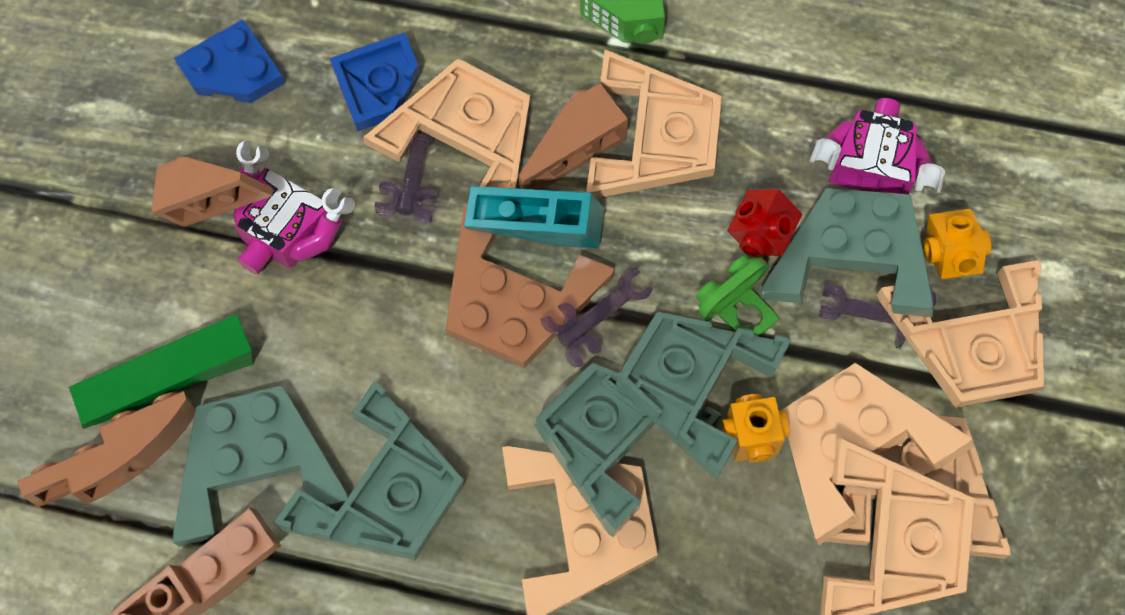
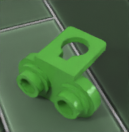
M744 254L729 267L728 273L732 277L728 281L718 284L715 280H712L704 285L696 294V299L699 301L698 313L705 321H709L718 315L733 332H736L738 328L754 331V336L758 337L777 323L778 316L751 289L767 272L769 268L767 262L762 257L750 258L747 254ZM740 302L744 307L750 306L757 309L762 318L760 324L753 328L741 325L737 320L738 310L734 306Z

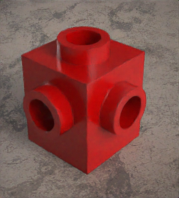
M780 189L748 190L742 203L738 206L727 232L739 243V248L749 256L756 258L762 256H782L803 214Z

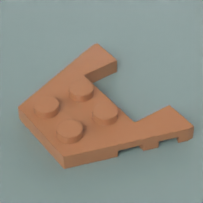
M465 207L460 228L446 333L448 336L525 368L562 331V327L577 312H581L590 303L591 297L602 286L605 287L612 280L614 268L579 254L563 289L558 291L484 260L497 234L466 229L464 224L467 207Z

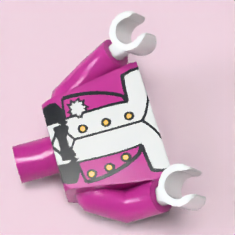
M890 98L877 100L874 112L860 110L857 112L854 121L842 122L824 139H819L810 158L811 163H814L815 160H821L829 165L828 169L832 172L828 183L861 191L909 194L916 179V191H922L923 186H931L936 190V193H941L945 170L941 166L933 164L923 140L916 137V124L913 121L898 118L900 104Z
M241 142L237 147L236 154L238 160L245 167L240 168L239 172L273 188L271 197L234 209L235 228L242 240L248 244L238 257V263L249 272L258 275L270 258L291 268L299 261L307 260L327 251L342 223L340 215L349 214L354 210L355 202L353 198H343L338 206L337 201L342 193L341 189H328L323 194L322 199L267 168H264L261 172L258 170V165L264 164L268 160L269 151L264 145L258 146L256 156L253 159L250 155L252 142Z

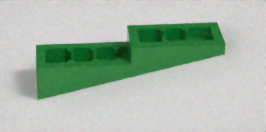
M235 314L71 385L69 390L82 428L85 429L109 421L119 413L130 410L138 411L148 407L161 395L253 365L252 350L238 315Z

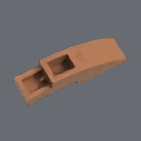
M184 391L180 393L173 392L159 396L153 401L152 405L141 410H130L115 415L110 423L98 427L104 442L103 444L84 446L78 449L73 457L59 463L42 464L31 471V475L17 480L22 497L41 507L71 493L87 505L110 494L150 467L176 442L193 420L196 405Z
M249 508L179 566L169 565L109 615H201L253 576L250 571L280 548L281 544L258 510Z

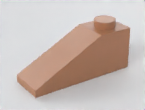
M600 83L589 90L582 89L576 92L565 103L520 172V189L542 190L589 162L591 157H597L627 139L628 119Z
M178 157L174 161L159 166L156 169L151 213L186 227L271 197L273 188L238 171L199 161L192 157Z

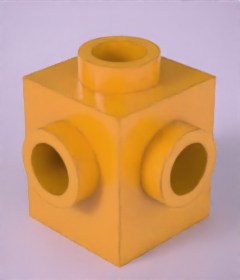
M971 208L929 214L927 233L924 240V254L927 262L934 264L941 280L983 274L986 255L991 253V239L988 231L982 230Z
M760 394L745 395L736 399V403L730 405L726 419L721 422L722 432L738 439L733 450L735 461L749 460V462H762L770 460L779 454L785 437H788L790 434L785 410L778 411L775 397L762 399ZM762 422L763 427L757 428L754 427L752 424Z

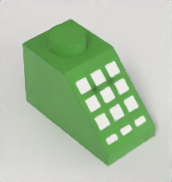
M579 0V9L582 16L623 43L636 42L646 44L654 40L663 39L665 14L662 0Z

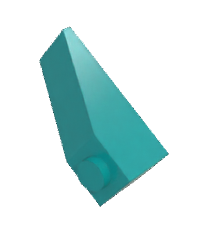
M471 186L464 227L470 230L557 246L599 249L604 207L592 193Z

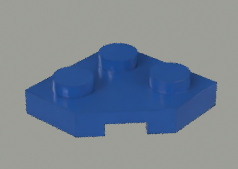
M243 19L174 57L179 69L197 95L213 97V94L232 96L235 101L252 103L285 84L282 74Z
M405 32L329 58L357 132L380 124L403 105L420 73L418 62Z

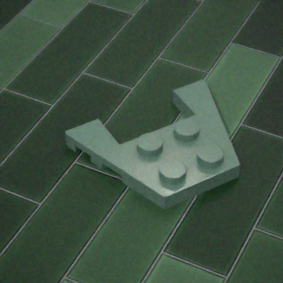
M826 188L762 287V294L765 300L802 303L810 266L897 274L891 304L892 312L894 314L933 318V300L911 195Z
M656 312L620 371L616 386L711 477L718 480L738 439L697 419V416L730 358H734L773 377L791 340L775 335L774 339L754 336V331L738 328L736 332L711 327L712 322Z
M591 363L536 417L535 428L603 528L611 537H614L639 510L641 501L607 474L651 429L655 422L616 386L618 372ZM706 407L705 411H700L697 419L715 427L721 414L716 410Z
M374 381L352 414L355 420L386 437L388 440L339 511H335L302 490L297 489L274 521L276 528L284 532L416 560L464 487V480L428 438L425 439L416 429L407 414L400 407L398 408L388 397L386 390Z
M283 386L196 406L173 533L174 544L178 547L209 540L218 534L212 492L301 470L305 493L332 509L341 507L348 498V494Z

